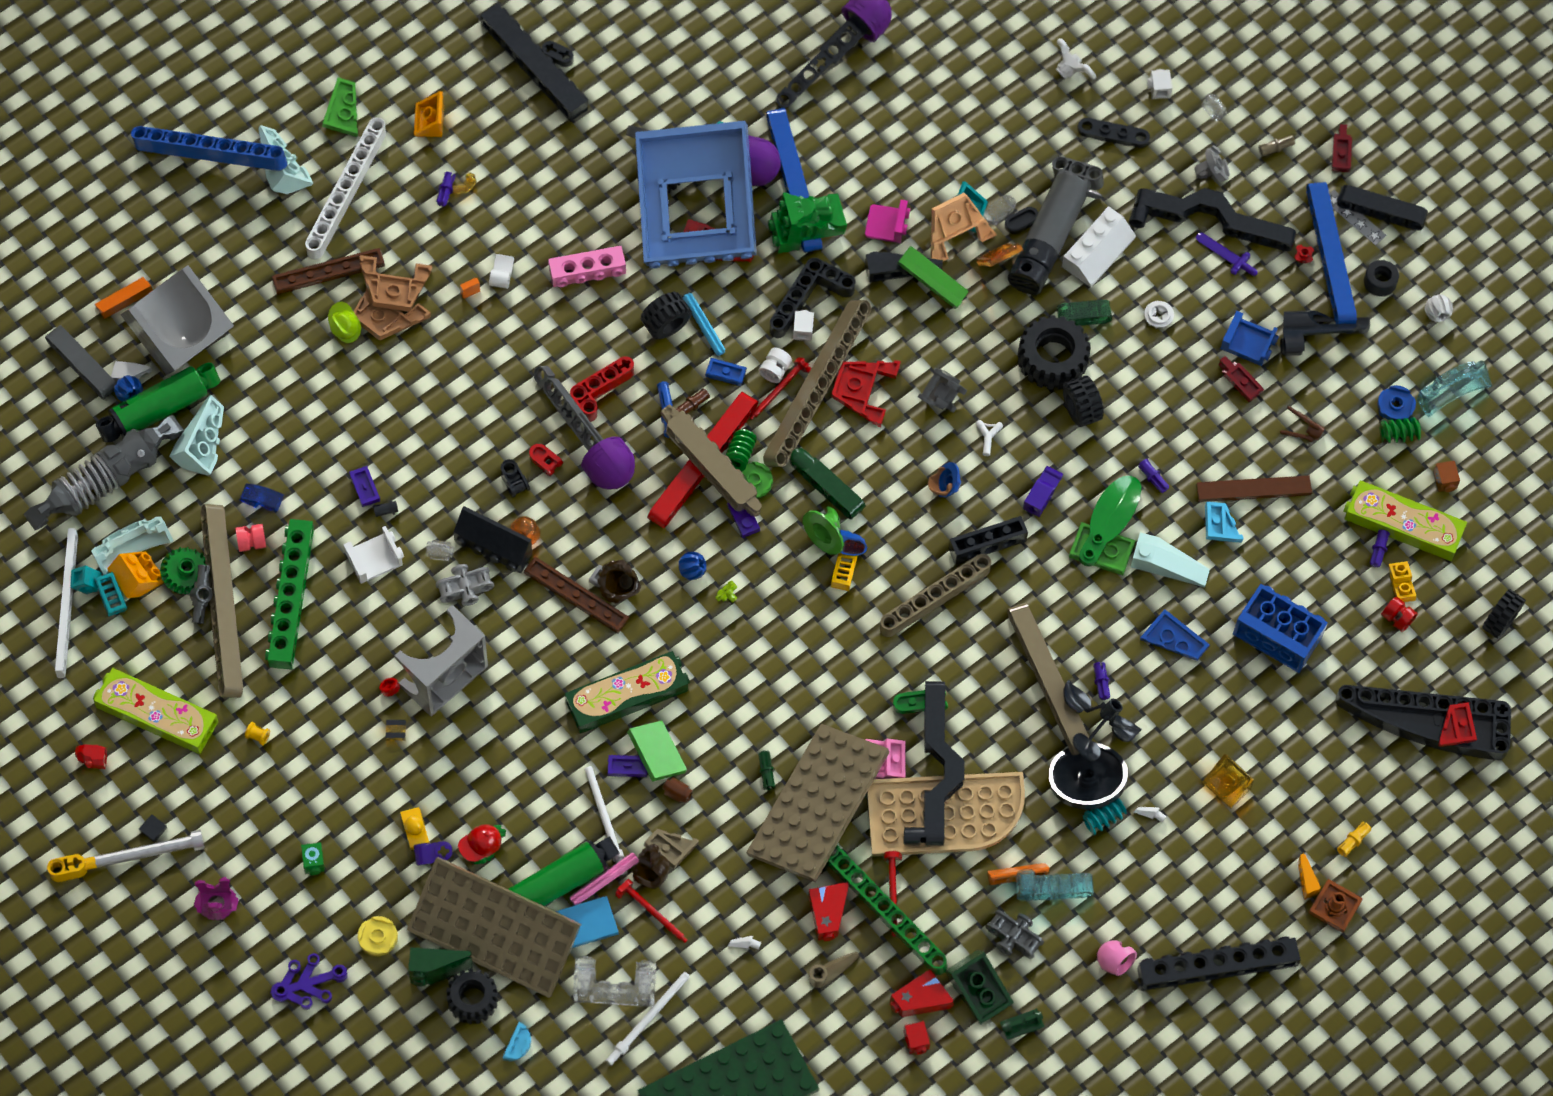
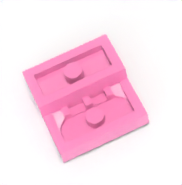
M865 739L886 747L890 751L875 779L905 778V741Z

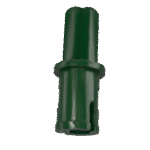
M764 750L759 753L761 768L759 773L762 775L763 790H771L770 787L772 789L776 788L773 775L775 769L772 767L770 752Z

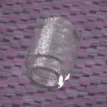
M1208 94L1202 99L1201 105L1212 119L1219 121L1228 113L1226 106L1216 94Z
M428 541L426 556L430 557V559L449 561L454 556L455 547L451 546V542Z

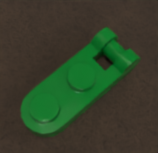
M925 690L897 694L893 700L894 710L900 714L924 711ZM945 701V710H946V709L948 708V703H947V701Z

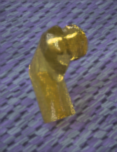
M473 173L466 174V180L463 184L453 185L454 195L467 193L473 189L477 181Z

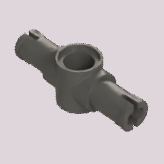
M198 565L197 582L194 583V588L190 591V599L194 606L192 623L204 624L205 610L208 607V601L211 600L213 595L209 583L211 566ZM199 590H202L204 593L203 599L198 595Z

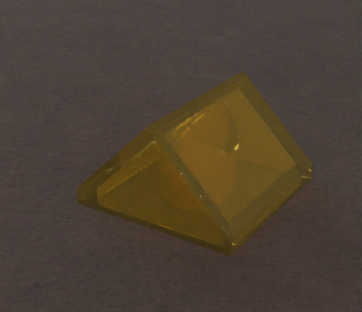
M1225 753L1202 783L1231 809L1251 790L1254 779Z

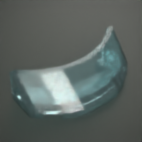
M1480 360L1477 363L1471 361L1462 364L1436 378L1431 385L1424 387L1419 392L1417 401L1427 417L1432 416L1450 402L1467 393L1492 387L1485 362Z

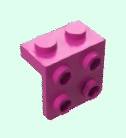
M900 200L899 208L872 204L869 210L865 236L871 239L901 243L902 235H906L908 224H905V219H909L911 208H907L908 201Z

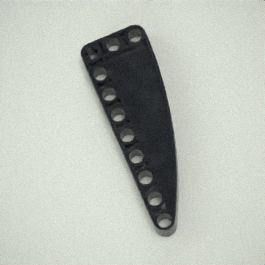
M1354 685L1341 686L1335 699L1339 707L1356 717L1394 735L1425 746L1490 760L1504 759L1510 749L1511 706L1505 701ZM1346 694L1349 696V699H1345L1341 695ZM1361 696L1367 697L1369 701L1362 700ZM1384 698L1388 700V703H1384L1380 699ZM1400 700L1406 701L1408 705L1401 704ZM1419 702L1425 703L1427 707H1422ZM1469 702L1477 737L1476 742L1439 747L1438 743L1448 707L1454 704ZM1439 704L1446 706L1447 709L1440 708ZM1477 708L1483 709L1485 713L1479 712ZM1496 728L1502 729L1504 733H1499ZM1496 746L1502 747L1504 751L1497 750Z

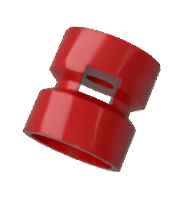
M1397 596L1389 602L1381 613V616L1387 621H1393L1394 626L1401 632H1404L1418 615L1411 607H1405V602Z

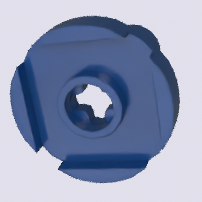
M1398 385L1390 386L1379 395L1377 402L1379 415L1394 422L1396 419H1401L1402 421L1404 418H1410L1414 413L1416 400L1407 388ZM1399 401V404L1402 406L1395 407L1392 403Z

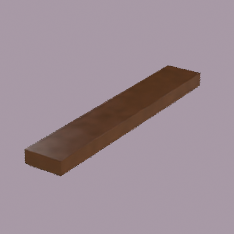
M376 248L273 275L272 280L276 294L362 273L359 263L360 255L377 257L376 269L385 267L381 250Z
M1310 475L1197 482L1196 484L1198 502L1309 496L1312 494Z
M534 557L524 570V574L617 634L629 621V616L537 557Z

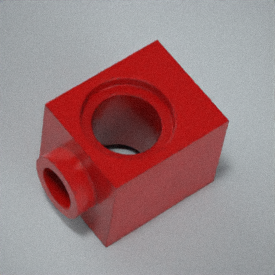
M924 1021L904 1025L903 1032L909 1054L915 1053V1055L926 1053V1050H929L930 1041Z

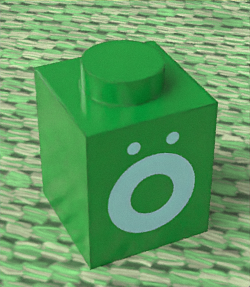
M321 842L301 845L305 874L318 875L324 872Z

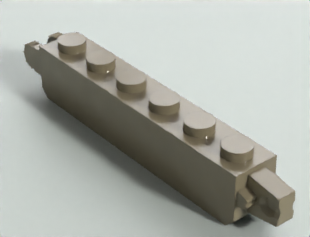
M670 404L663 408L661 415L667 423L666 434L736 511L745 509L750 515L754 517L759 516L762 504L756 498L757 490L755 486L744 479L743 473L739 469L734 468L729 457L719 451L717 444L707 438V434L702 428L697 427L691 415L686 414L683 410L677 411Z

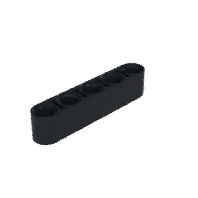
M1343 185L1341 187L1336 202L1340 208L1413 230H1422L1428 215V211L1424 207L1351 185Z

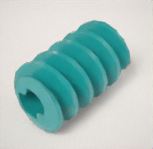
M1118 798L1107 806L1085 811L1083 820L1089 831L1096 835L1095 828L1103 831L1102 824L1107 828L1110 827L1109 820L1116 824L1115 817L1117 816L1119 820H1123L1122 813L1127 815V811L1122 801Z

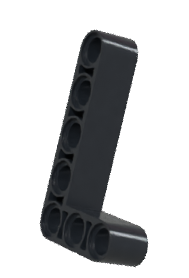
M819 258L809 259L770 320L771 336L782 338L787 333L795 320V311L802 309L817 284L847 298L851 297L855 292V278ZM780 325V326H782V327H781V328H776V327H774V326Z

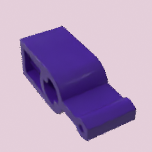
M1046 466L1025 499L1023 509L1040 517L1053 496L1063 474Z

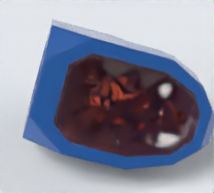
M840 530L844 542L841 554L857 556L867 551L868 547L861 536L850 531Z

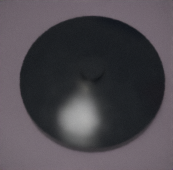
M1098 744L1101 754L1093 762L1086 760L1080 754L1073 756L1069 748H1066L1054 758L1050 765V788L1061 802L1074 808L1097 809L1107 806L1117 800L1127 786L1128 772L1123 758L1112 748Z

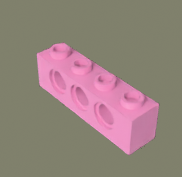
M622 246L548 259L553 287H565L568 284H581L589 280H602L605 277H619L622 274H626V263ZM608 263V264H610V265H608V266H603L602 264ZM572 270L573 272L567 273L565 271Z

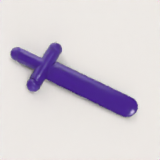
M1198 233L1196 235L1198 242L1234 265L1230 270L1231 274H1237L1241 268L1252 276L1258 274L1257 269L1246 263L1251 257L1249 252H1245L1239 257L1206 234Z

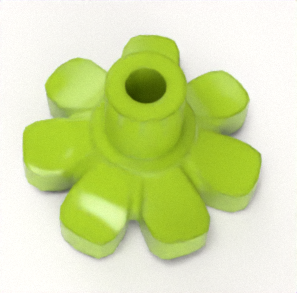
M729 581L722 589L718 590L716 599L724 602L728 598L731 602H734L737 597L733 592L737 585L733 581Z

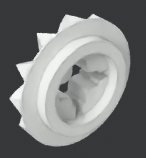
M1154 301L1145 308V320H1147L1149 326H1155L1156 329L1158 327L1165 328L1174 319V311L1166 302ZM1156 310L1157 312H1159V314H1163L1162 320H1160L1159 317H1155Z

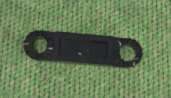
M1083 118L1078 123V132L1085 137L1144 148L1149 144L1150 134L1144 129L1091 118ZM1085 124H1089V126H1091L1092 129L1084 130L1082 126ZM1137 135L1144 136L1145 140L1138 141L1136 137Z

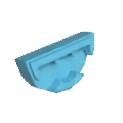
M518 1022L504 1053L503 1060H518L525 1056L530 1049L531 1037L524 1024Z

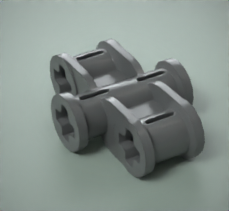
M996 910L994 918L985 925L990 933L1001 939V942H998L996 946L1006 955H1011L1012 949L1015 948L1025 957L1033 959L1035 951L1044 944L1040 936L1028 929V927L1033 925L1032 920L1021 913L1017 915V920L1015 921L1003 911Z

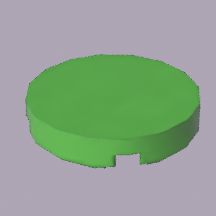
M759 462L747 464L746 469L742 471L744 479L755 486L757 490L756 498L765 496L773 485L770 469Z

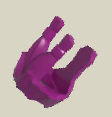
M222 877L215 886L202 880L195 881V886H197L199 893L195 897L194 906L198 913L209 920L219 921L226 919L232 911H236L238 898L236 893L229 887L230 879ZM214 896H220L224 900V906L222 907L223 903H209V900Z

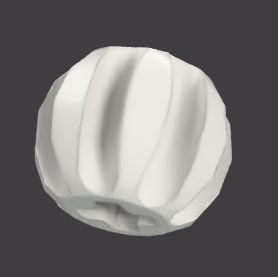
M1439 294L1427 300L1425 313L1432 321H1445L1452 315L1453 304L1448 297Z

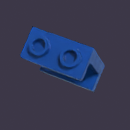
M1236 311L1223 338L1220 349L1262 366L1264 360L1268 361L1272 350L1269 349L1271 345L1275 346L1279 338V335H1276L1278 328L1274 327L1273 331L1256 325L1242 319L1243 313Z

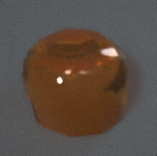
M519 517L511 523L510 529L530 538L532 545L540 538V528L537 522L530 517Z

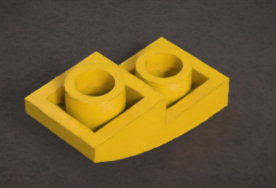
M1408 561L1389 564L1390 578L1395 597L1397 596L1403 602L1416 601V593L1412 584V573Z

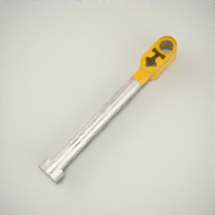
M201 830L191 831V836L89 858H83L79 854L55 858L49 861L47 870L53 881L62 882L81 878L87 873V870L193 847L194 851L204 849ZM55 868H62L59 873H53Z

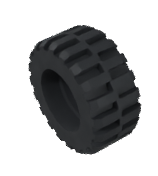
M1049 315V318H1045V316L1040 317L1038 322L1034 320L1030 323L1029 327L1025 328L1020 338L1017 357L1019 367L1022 368L1021 372L1024 376L1028 375V380L1031 383L1035 381L1037 386L1041 388L1047 386V389L1053 390V387H1058L1059 390L1063 389V385L1066 382L1080 378L1082 374H1085L1091 346L1088 342L1089 337L1087 333H1083L1084 329L1080 325L1076 326L1075 321L1072 319L1068 321L1063 316L1055 318V315ZM1055 342L1065 346L1071 353V357L1066 361L1053 363L1044 360L1036 349L1042 344Z

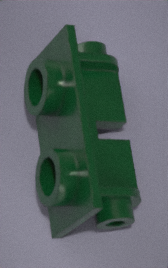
M1038 1009L1000 1022L1007 1041L1045 1027L1042 1021L1043 1015L1041 1011L1038 1012Z

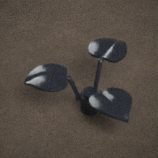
M1070 680L1066 682L1063 696L1066 704L1073 711L1081 713L1084 710L1088 713L1101 708L1100 716L1103 720L1089 738L1082 733H1077L1072 740L1077 752L1085 757L1086 760L1093 762L1099 758L1101 754L1100 746L1092 741V739L1106 721H1109V725L1112 726L1113 734L1124 742L1132 741L1142 730L1118 715L1123 709L1118 700L1112 698L1106 704L1102 702L1100 705L1091 708V700L1086 693L1073 685Z

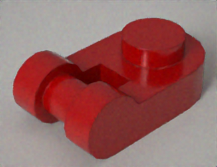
M535 444L530 448L529 456L531 461L548 476H552L555 473L554 470L564 463L559 456L543 444ZM548 459L552 461L549 465L546 463Z

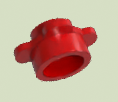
M1302 245L1296 247V261L1303 264L1313 261V247H1303Z

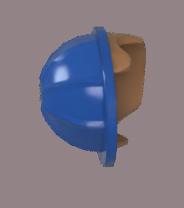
M952 462L940 467L938 472L928 480L929 489L940 497L945 498L958 492L961 485L959 468Z

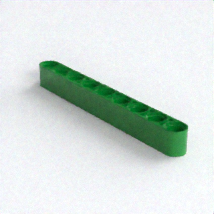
M837 845L834 849L836 853L830 856L826 864L844 882H848L849 887L928 969H931L935 975L944 974L948 968L946 956ZM843 864L849 865L846 870L840 869V866ZM855 878L862 879L860 883H853ZM870 891L876 893L873 897L866 896ZM882 905L889 906L888 910L881 911L879 910V908ZM895 919L903 920L899 925L893 924ZM911 932L916 934L912 939L906 937ZM924 946L930 948L925 953L919 951ZM937 960L943 962V964L938 967L933 965V963Z

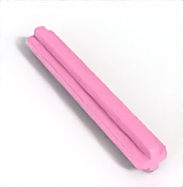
M634 853L629 854L572 894L570 900L574 905L582 903L637 864L639 859Z

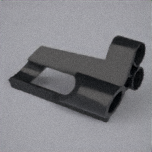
M1284 311L1283 337L1280 339V352L1285 356L1302 355L1303 351H1305L1303 336L1335 333L1365 334L1370 328V317H1357L1356 324H1318L1317 322H1332L1335 319L1317 311Z

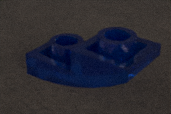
M246 483L239 500L255 508L260 505L277 513L284 494L263 486Z

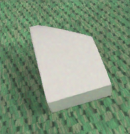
M115 361L111 377L115 381L126 375L139 379L145 373H151L152 368L137 363Z

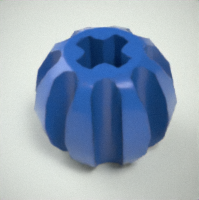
M126 375L117 380L114 392L117 398L124 402L143 392V386L136 377Z
M698 552L685 553L679 559L681 575L688 580L701 578L706 572V561L703 555Z

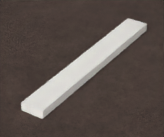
M68 528L55 665L57 678L66 677L73 589L70 588L71 570L76 567L78 534L75 528Z

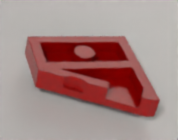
M1469 702L1450 705L1438 743L1439 747L1476 742L1477 737Z

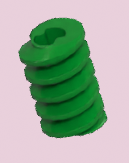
M1412 417L1410 421L1408 418H1404L1402 421L1401 419H1396L1395 422L1393 420H1389L1388 423L1385 420L1380 422L1379 431L1382 443L1386 439L1388 444H1390L1391 438H1394L1395 443H1398L1399 437L1405 442L1406 436L1409 437L1410 441H1413L1414 436H1416L1418 441L1421 439V426L1419 420H1416L1415 417Z
M749 430L736 431L726 453L734 468L739 469L741 472L746 469V465L757 442L756 435Z

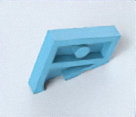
M1206 502V539L1241 543L1244 540L1243 535H1240L1235 527L1236 522L1231 517L1225 503Z

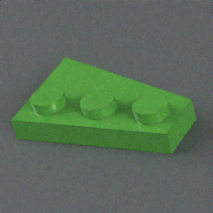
M337 78L322 127L354 137L358 136L355 82Z

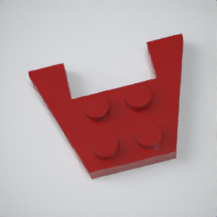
M866 361L843 362L839 369L831 398L876 426L881 427L886 409L867 404L876 375L879 374L896 379L901 361H877V363H866Z

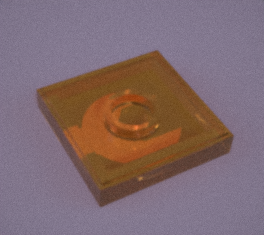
M1006 243L977 258L976 261L978 266L992 267L1023 251L1020 244Z

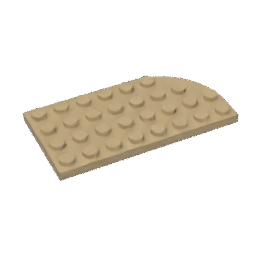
M1023 772L964 775L963 786L945 801L944 846H926V843L904 845V827L924 828V791H931L944 779V776L874 779L867 791L872 857L884 856V852L898 851L901 855L969 852L986 849L999 843L1013 831L1022 815L1025 801Z

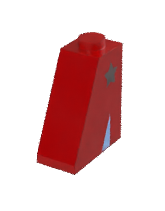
M848 882L809 889L808 897L818 940L831 941L838 937L848 894Z
M929 969L893 993L890 999V1006L895 1013H899L901 1017L950 1009L953 1007L954 1000L931 969Z

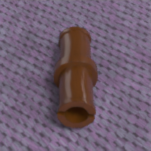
M702 388L692 397L686 398V401L675 409L679 412L683 410L688 414L692 410H697L701 403L710 398V394L706 389Z

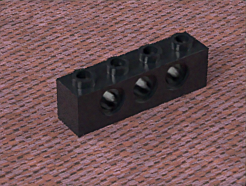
M1022 516L951 538L948 549L956 565L969 561L979 554L987 555L1027 541L1028 531Z

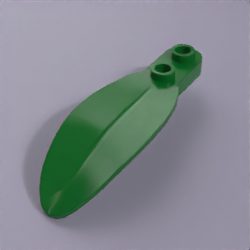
M1130 475L1120 477L1111 483L1100 496L1092 513L1090 534L1079 554V560L1084 566L1095 565L1106 544L1116 538L1131 520L1141 495V483L1137 478ZM1099 537L1101 541H1096L1094 538ZM1086 553H1091L1092 556L1088 557Z

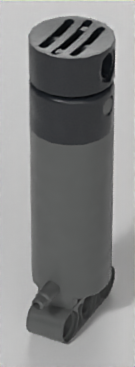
M1061 156L1056 157L1052 161L1055 180L1020 249L1021 252H1019L1008 274L1007 279L1014 288L1030 295L1041 293L1086 198H1102L1101 193L1093 191L1101 189L1104 185L1101 168Z

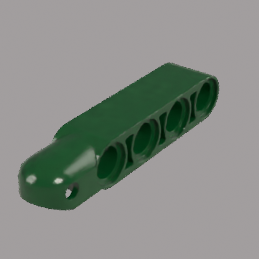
M802 448L793 450L790 458L791 466L848 519L852 520L866 507L864 501L820 460L813 458Z

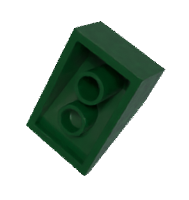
M410 948L408 972L410 983L415 986L431 985L459 974L462 970L466 971L473 968L471 951Z
M976 950L945 972L953 987L979 1024H983L1014 1003L983 951Z

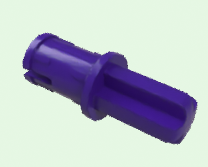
M452 172L444 173L442 184L438 187L439 194L436 200L438 206L445 207L449 195L453 192L452 186L456 175H452Z
M1144 459L1139 463L1138 467L1159 492L1164 493L1169 489V485L1160 476V471L1156 470L1148 459Z
M1379 530L1377 532L1376 542L1372 546L1373 553L1370 560L1372 567H1380L1384 553L1387 552L1386 545L1390 533L1386 530Z
M1100 662L1093 664L1096 677L1094 683L1097 685L1099 699L1104 701L1110 698L1108 685L1110 679L1107 677L1105 662L1101 663L1102 666Z

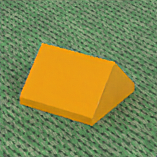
M439 91L416 103L414 136H443V92Z

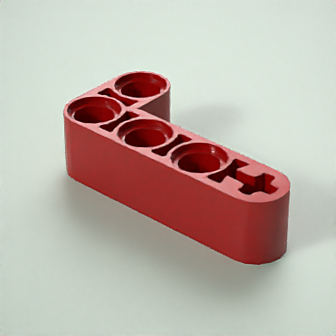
M627 356L621 357L571 388V397L590 422L597 418V403L595 400L633 377V359ZM608 376H613L614 378H613V379H607L606 377H608ZM596 385L598 388H591V386ZM582 395L581 398H576L574 396ZM586 409H592L593 411H591V412H586L585 410H586Z

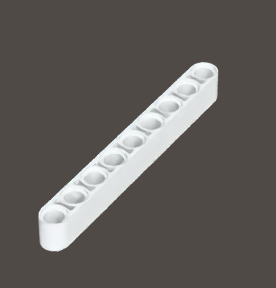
M377 117L369 121L306 240L305 244L309 258L314 260L321 258L386 137L383 119Z

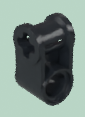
M512 459L503 461L501 464V477L511 497L514 498L516 494L525 490L529 491L528 481L517 463ZM509 468L514 470L512 473L505 472Z

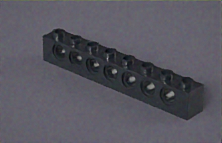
M1284 936L1276 941L1266 939L1259 941L1257 944L1247 942L1232 948L1231 946H1223L1219 950L1204 949L1200 953L1194 954L1192 952H1184L1180 956L1165 955L1161 959L1156 960L1146 958L1139 962L1137 971L1142 991L1297 967L1301 959L1296 938ZM1278 950L1281 956H1275L1272 951ZM1253 954H1260L1262 956V959L1254 958ZM1238 956L1243 962H1236L1233 957ZM1219 959L1223 962V965H1216L1213 960ZM1199 962L1204 968L1198 969L1194 963ZM1182 966L1184 971L1178 972L1174 967ZM1155 969H1162L1165 974L1159 975L1155 972Z

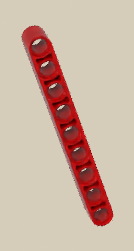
M741 392L707 435L711 442L713 441L717 444L721 453L731 443L734 433L743 427L752 415V412L757 408L758 401L744 392ZM690 459L647 516V519L663 529L670 523L705 477Z

